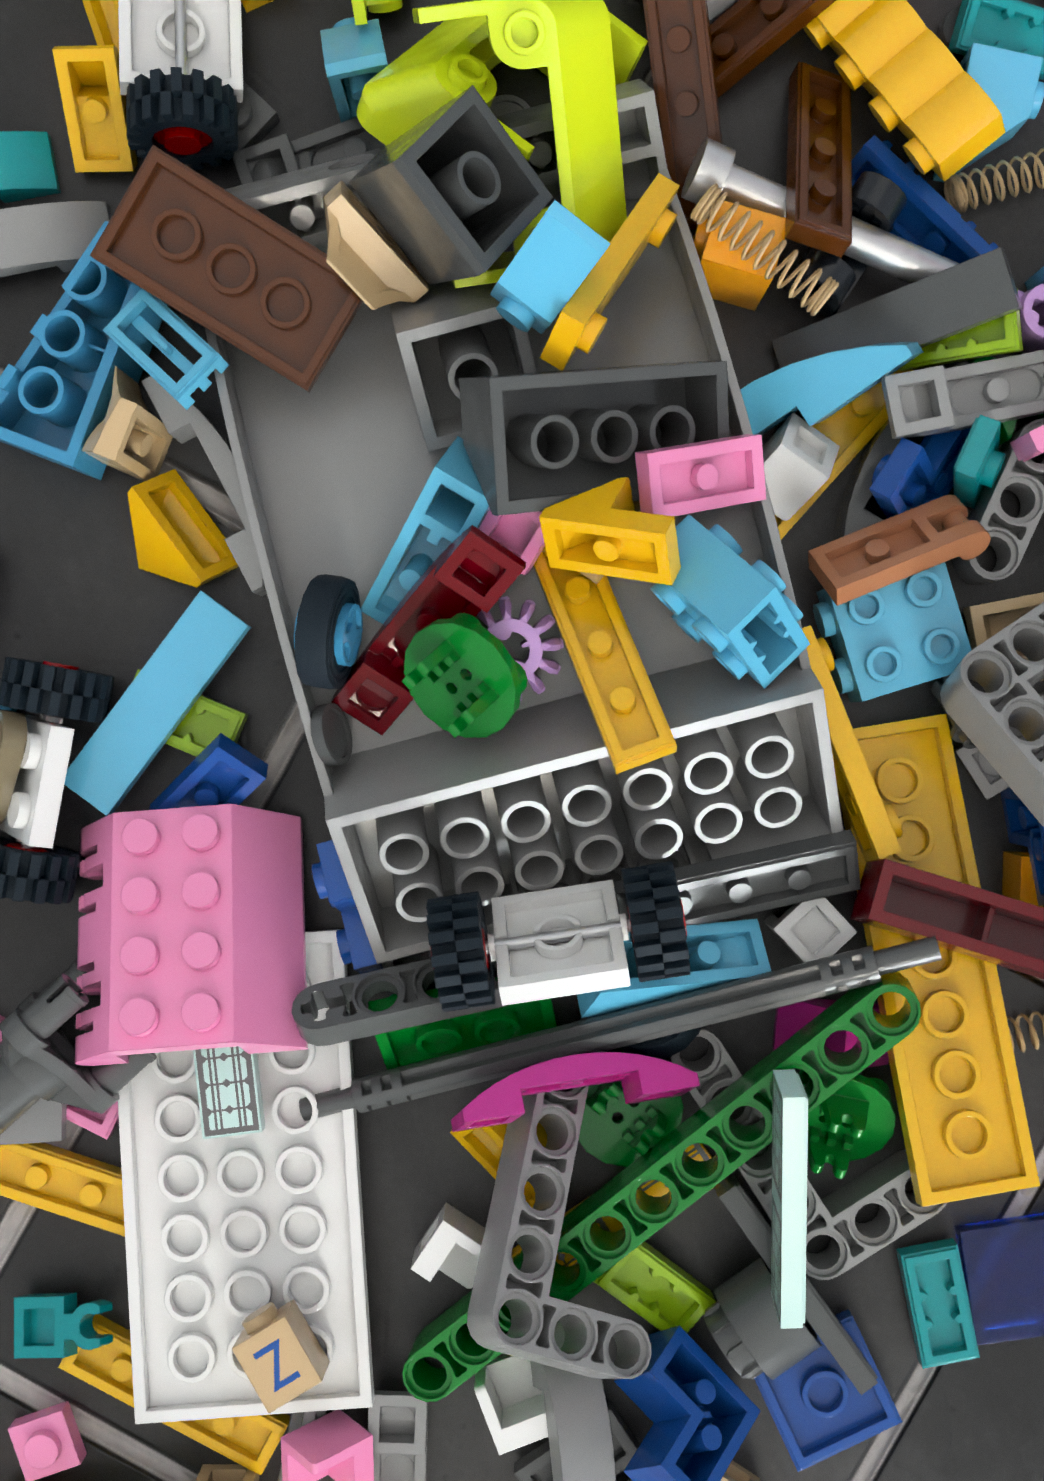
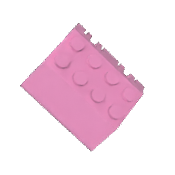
M220 804L117 812L105 816L80 830V854L85 857V860L80 862L79 875L91 880H103V886L79 897L78 910L79 912L86 913V915L78 919L77 969L87 973L77 977V984L83 990L80 993L101 995L100 1006L76 1014V1029L90 1031L75 1037L76 1065L129 1063L128 1055L237 1046L248 1054L308 1049V1043L301 1037L291 1012L295 998L307 987L303 825L300 816L236 804Z

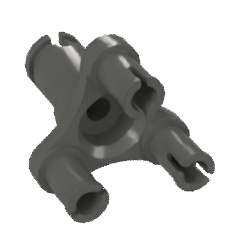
M77 959L40 994L32 992L0 1023V1030L2 1032V1041L0 1042V1135L41 1098L103 1114L120 1099L118 1092L143 1068L157 1058L155 1053L128 1055L129 1063L99 1066L75 1064V1048L63 1032L62 1027L79 1009L85 1007L90 1002L89 995L80 993L83 990L77 984V977L87 973L77 969Z

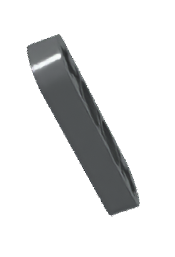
M430 958L306 987L295 998L291 1012L301 1037L307 1043L315 1046H328L504 1006H502L498 981H495L494 972L495 1005L443 1012L439 998L430 997L425 993L428 986L435 981V972ZM491 961L493 972L497 971L496 961ZM389 991L397 995L395 1003L386 1010L372 1011L366 1008L369 999L379 992ZM353 1001L356 1014L348 1015L350 1010L347 1002ZM329 1008L326 1011V1019L315 1021L318 1018V1010Z

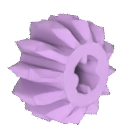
M508 596L500 597L499 608L502 619L495 621L490 611L486 613L483 610L478 613V617L487 626L486 630L496 638L507 640L512 632L519 633L525 637V640L521 641L520 645L522 648L528 647L527 656L524 660L514 658V661L525 670L533 691L541 694L545 691V686L542 680L534 673L539 667L550 674H558L561 668L557 662L542 657L543 651L562 649L564 647L563 640L557 637L541 640L539 637L541 633L553 626L555 619L552 615L548 614L531 626L528 621L535 610L536 604L534 601L525 600L521 607L519 618L511 617L512 604Z

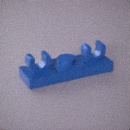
M874 135L852 159V186L861 173L872 171L890 179L904 192L907 198L906 205L893 223L894 227L890 233L959 264L999 248L995 242L989 245L974 230L977 225L973 221L965 222L957 210L920 175L917 176L914 173L915 166L910 161L905 164L890 150L893 145L888 140L881 141Z

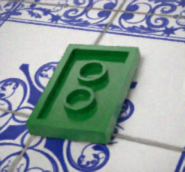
M438 988L426 990L425 993L428 996L438 998ZM392 994L388 998L368 1001V1009L372 1011L386 1010L395 1003L397 995ZM552 998L511 1004L375 1035L388 1070L556 1027L557 1022Z

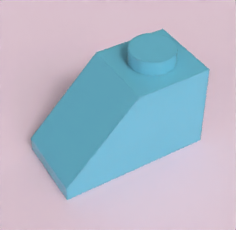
M354 17L338 21L333 28L320 30L326 74L341 123L357 117L356 110L364 85L388 66L379 19L368 20V24L356 26Z
M973 42L959 64L980 85L996 105L1002 115L1005 133L955 174L1012 139L1028 119L1034 120L1044 99V82L1038 81L1043 57ZM934 172V175H933V179H932V180L939 181V182H944V181Z
M554 200L491 291L490 295L500 302L496 310L505 320L519 330L528 332L532 327L542 335L605 253L610 243Z

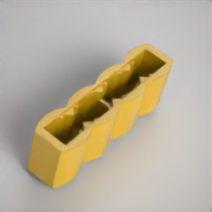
M836 0L803 27L808 37L819 50L829 45L840 56L834 61V65L853 91L862 85L874 97L868 103V106L881 126L887 132L897 127L909 139L903 145V149L911 162L923 175L932 169L945 182L1005 133L1002 115L996 105L980 85L963 70L943 42L927 28L907 0Z

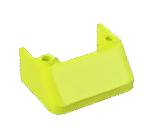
M473 0L413 8V21L418 24L486 15L489 42L499 60L516 69L547 67L561 205L610 243L626 220L627 212L610 17L605 2L603 0ZM550 206L544 207L513 241L514 251L503 252L491 267L479 276L453 280L452 283L455 289L497 283Z
M609 12L615 85L629 81L648 41ZM486 15L443 21L364 85L356 110L357 118L362 127L387 146L472 85L488 107H490L497 92V83L490 71L501 60L498 59L491 48ZM547 67L537 68L548 76ZM498 120L526 160L529 161L535 147Z

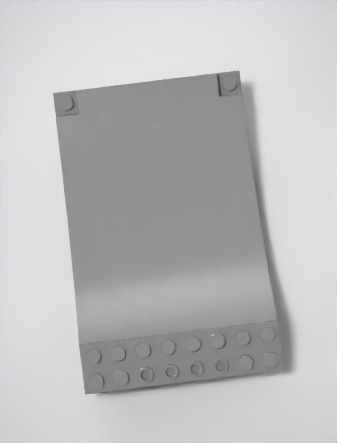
M641 79L616 85L627 217L658 173L671 180L666 164L655 93ZM551 102L497 116L498 120L535 147L528 163L553 196L545 207L550 206L554 200L561 204ZM384 147L224 190L327 254L328 238L323 197L342 180L372 213L349 181ZM676 193L669 210L676 213L677 218L659 249L650 243L648 244L601 315L608 320L589 354L577 349L564 370L693 361H727L729 437L753 434L717 310L686 217ZM513 242L504 252L514 251ZM452 281L428 285L429 290L415 303L399 301L375 310H371L363 302L310 393L205 328L208 344L229 364L222 374L215 369L214 375L267 596L308 745L324 795L325 821L377 964L382 963L383 969L431 958V949L428 941L429 929L426 915H428L426 904L428 902L427 899L478 891L482 900L488 934H494L491 898L611 879L617 881L622 880L621 869L668 861H671L673 868L843 831L824 690L811 669L807 648L765 689L747 673L738 680L712 655L714 651L712 647L703 639L696 643L675 623L671 617L674 613L651 591L650 588L655 583L607 576V579L677 744V752L616 774L564 645L560 650L543 651L542 657L554 660L561 666L558 674H550L539 667L534 672L542 680L545 691L537 694L527 681V687L522 693V701L509 723L503 729L487 737L464 738L458 735L454 738L448 731L443 730L425 716L413 699L383 735H380L344 712L352 734V754L346 764L331 767L326 765L318 756L311 736V716L317 706L331 703L337 689H324L305 685L297 674L294 649L295 620L303 594L310 581L317 575L324 574L342 576L355 581L362 607L435 465L457 436L463 438L459 378L561 371L540 358L560 313L542 335L532 327L528 332L521 331L505 320L496 310L500 302L490 295L496 283L456 289ZM766 481V500L690 513L694 519L708 530L715 524L725 529L741 546L743 552L739 556L752 566L760 559L771 567L787 586L782 593L797 606ZM688 514L679 515V517L675 520V526H677ZM532 567L528 574H520L501 596H508L512 604L511 617L519 618L521 607L525 600L534 601L536 604L535 610L528 621L531 626L543 616L552 615L534 567ZM498 600L489 610L495 621L502 619ZM363 612L361 645L354 664L383 625ZM477 615L476 618L480 621L482 627L486 629L487 626L479 619ZM799 620L798 624L802 629L801 621ZM556 622L550 629L539 635L541 640L552 637L562 639ZM512 632L507 640L499 639L513 659H525L528 647L522 648L520 642L525 640V637L519 633Z

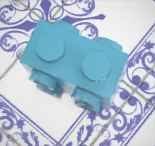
M688 514L676 526L681 569L673 585L655 583L650 589L674 613L671 616L672 619L692 640L699 643L703 639L714 649L712 655L732 676L740 680L747 673L765 689L810 645L798 624V621L804 615L782 593L787 586L771 567L760 559L751 566L739 556L743 552L741 546L725 529L715 524L708 530Z
M945 562L838 606L825 589L816 592L819 603L813 605L815 621L823 638L830 637L837 658L834 660L835 669L831 671L838 692L840 694L847 693L850 702H863L948 676L972 650Z

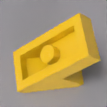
M116 45L55 46L52 51L75 173L134 171L138 162L136 150H131L127 140L126 95H120L119 51Z
M629 477L615 479L546 507L539 516L549 567L665 585H673L681 569L674 516L636 512L634 510Z

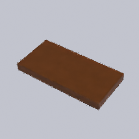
M154 145L151 147L90 254L96 261L309 393L363 303L361 298L326 262V253Z

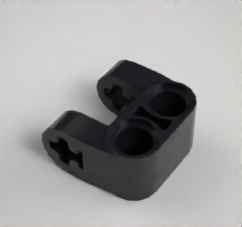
M864 171L852 186V216L890 233L894 227L893 223L906 205L907 198L899 186L890 179L872 171ZM809 247L794 269L795 271L806 259H810L811 263L796 289L818 268H822V274L807 299L821 287L828 277L832 276L833 280L836 279V282H839V286L818 311L819 314L827 318L837 313L868 265L846 255H843L841 258ZM798 274L782 289L789 293ZM811 282L795 298L801 301Z

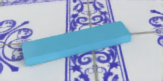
M200 590L69 766L64 785L104 815L108 816L114 813L251 629V626Z

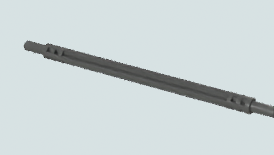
M935 936L873 951L871 945L352 1079L351 1087L343 1090L337 1088L315 1094L318 1118L355 1108L359 1113H364L506 1077L529 1066L554 1058L574 1054L605 1052L882 982L881 975L940 961L942 956ZM307 1097L299 1100V1109L302 1118L307 1121L312 1116V1105Z

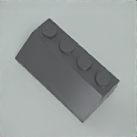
M727 361L676 362L459 378L463 445L492 515L499 516L543 511L546 507L622 477H629L633 501H639L635 452L729 437Z

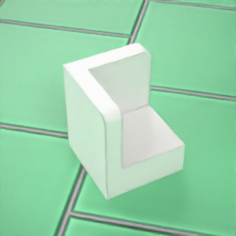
M792 413L763 445L765 481L774 514L784 521L789 520L830 478L840 447L813 426L809 427L808 423L795 413Z
M825 897L793 904L779 918L771 914L764 920L766 925L802 963L834 955L857 933Z
M446 1202L416 1246L411 1270L431 1282L437 1271L440 1270L467 1289H472L485 1228Z
M505 1354L495 1358L475 1374V1394L499 1455L548 1437L544 1392L533 1387L531 1362L529 1360Z

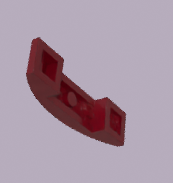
M471 525L446 548L401 600L353 665L346 683L340 689H337L331 703L337 704L342 711L380 735H383L413 700L409 689L401 681L405 678V651L414 635L437 619H449L457 613H468L476 617L481 610L487 613L522 573L526 562Z

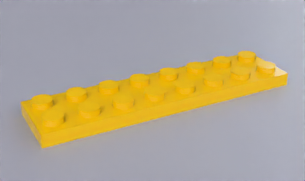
M947 714L853 728L884 805L889 803L894 808L902 826L903 836L898 838L902 852L883 859L981 888ZM840 800L845 830L850 829L853 836L855 837L848 817L846 815V812L844 810V807L842 805V802ZM857 842L859 877L861 883L866 862L859 847V844ZM863 923L867 946L872 945L873 951L916 941V939ZM941 947L939 949L942 960L897 971L910 982L920 1003L921 1017L917 1027L907 1037L887 1051L915 1201L922 1207L1040 1186L996 964ZM886 992L877 998L880 1014L893 1015L899 1012L904 1006L905 997L897 992Z

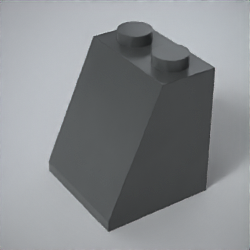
M473 85L384 147L349 181L428 285L475 277L486 272L553 198Z

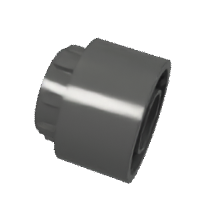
M762 1257L715 1288L714 1293L718 1301L705 1310L704 1320L710 1333L731 1366L743 1379L753 1380L764 1372L771 1380H774L822 1346L816 1332L806 1318L803 1328H780L771 1294V1269Z

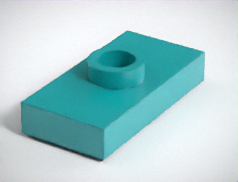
M962 0L948 48L950 52L965 56L974 42L1043 57L1039 79L1044 81V8L1020 0Z
M983 415L975 418L953 467L954 495L965 506L975 509L984 486L992 488L995 484L1006 457L1005 453L999 452L1001 422Z
M953 1238L897 1248L896 1252L917 1359L921 1367L925 1369L980 1358L958 1244Z

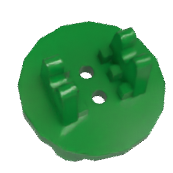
M457 613L449 619H437L414 635L405 651V678L401 682L409 689L410 695L424 715L443 730L448 731L454 738L458 735L464 738H482L503 729L509 723L519 708L520 696L527 687L528 679L523 667L514 661L503 643L482 627L476 617L468 613Z
M620 1048L614 1049V1050L612 1051V1052L625 1053V1052H624L622 1049H620ZM621 1081L591 1085L588 1087L578 1141L586 1152L606 1164L628 1167L681 1125L684 1109L681 1096L626 1104ZM616 1112H619L623 1115L622 1119L619 1121H616L612 1118L613 1114Z
M800 1070L798 1074L803 1086H805L810 1076L805 1071ZM858 1074L808 1113V1161L812 1172L821 1173L824 1164L829 1163L833 1167L834 1176L843 1179L848 1170L849 1161L864 1159L879 1151L893 1136L896 1113L891 1100L890 1089L883 1080L867 1078Z

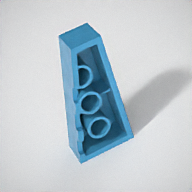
M106 220L61 285L65 292L48 316L42 313L30 331L34 338L15 366L8 364L0 376V442L98 480L102 479L107 465L81 450L92 431L106 417L112 396L114 368L117 366L137 383H139L143 368L103 331L108 323L141 290L140 287L90 256L109 223ZM147 306L139 315L158 331L162 319ZM130 324L123 333L149 356L153 344Z

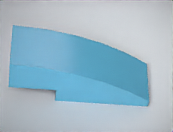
M918 342L877 343L828 352L789 364L756 379L740 389L752 433L764 435L798 410L809 427L820 423L881 382L882 377L891 375L924 351Z

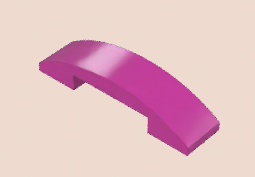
M621 1052L574 1054L529 1066L493 1084L451 1119L452 1131L456 1132L512 1123L525 1113L522 1096L621 1081L625 1103L632 1104L682 1096L700 1086L698 1073L659 1058Z

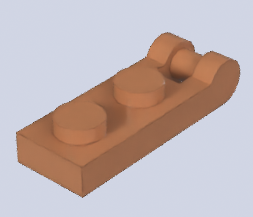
M949 494L809 550V569L838 606L958 556L963 560L974 559L987 549L991 537L977 520H969L967 518L968 509L957 496Z

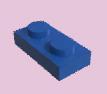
M220 733L150 804L149 810L220 804L240 805L266 779L268 764Z

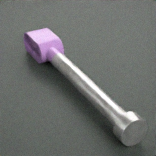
M706 137L689 169L681 197L697 204L713 184H718L719 188L722 187L720 196L723 192H727L725 201L732 203L739 201V205L786 218V186L734 164L735 149ZM852 216V243L844 253L848 257L910 284L959 264ZM1040 284L1026 292L1018 290L1023 308L1020 310L1023 351H1019L1021 353L1044 350V284Z

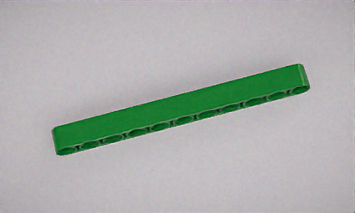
M899 972L881 975L882 982L849 990L650 1148L643 1156L641 1155L568 1213L563 1219L557 1252L571 1254L576 1258L578 1264L566 1267L555 1261L549 1296L568 1302L772 1142L773 1070L797 1068L805 1071L810 1076L809 1081L803 1086L808 1097L809 1113L907 1037L917 1027L921 1017L919 1000L908 979ZM886 992H897L905 997L904 1006L893 1015L879 1014L873 1009L875 1000ZM846 1030L858 1037L856 1044L846 1052L831 1051L825 1046L826 1039L836 1031ZM741 1106H750L759 1110L763 1117L759 1122L745 1126L733 1120L731 1114ZM703 1143L714 1149L716 1154L707 1161H697L689 1157L685 1150L693 1144ZM648 1180H657L664 1183L670 1191L663 1196L653 1197L646 1194L640 1185ZM603 1216H610L619 1220L624 1228L616 1232H609L599 1227L595 1220ZM523 1251L512 1258L518 1270L521 1269L523 1264ZM472 1290L417 1335L402 1372L405 1387L416 1399L425 1402H436L445 1398L501 1354L478 1345L470 1335L466 1323ZM503 1304L499 1312V1325L504 1334L509 1331L511 1326L510 1311L505 1304ZM423 1357H432L439 1360L444 1365V1368L430 1366Z

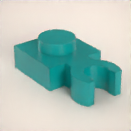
M77 1293L26 1294L14 1297V1359L65 1358L77 1354V1346L85 1350H92L112 1343L113 1334H98L92 1324L95 1314L113 1310L112 1302L100 1299L77 1307Z

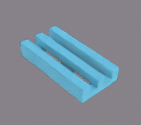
M143 289L103 329L115 343L186 410L195 402L190 395L198 387L205 392L212 384L207 377L215 369L222 374L229 366L218 352L169 307ZM147 306L202 356L194 365L139 315ZM130 324L185 374L177 383L123 333Z

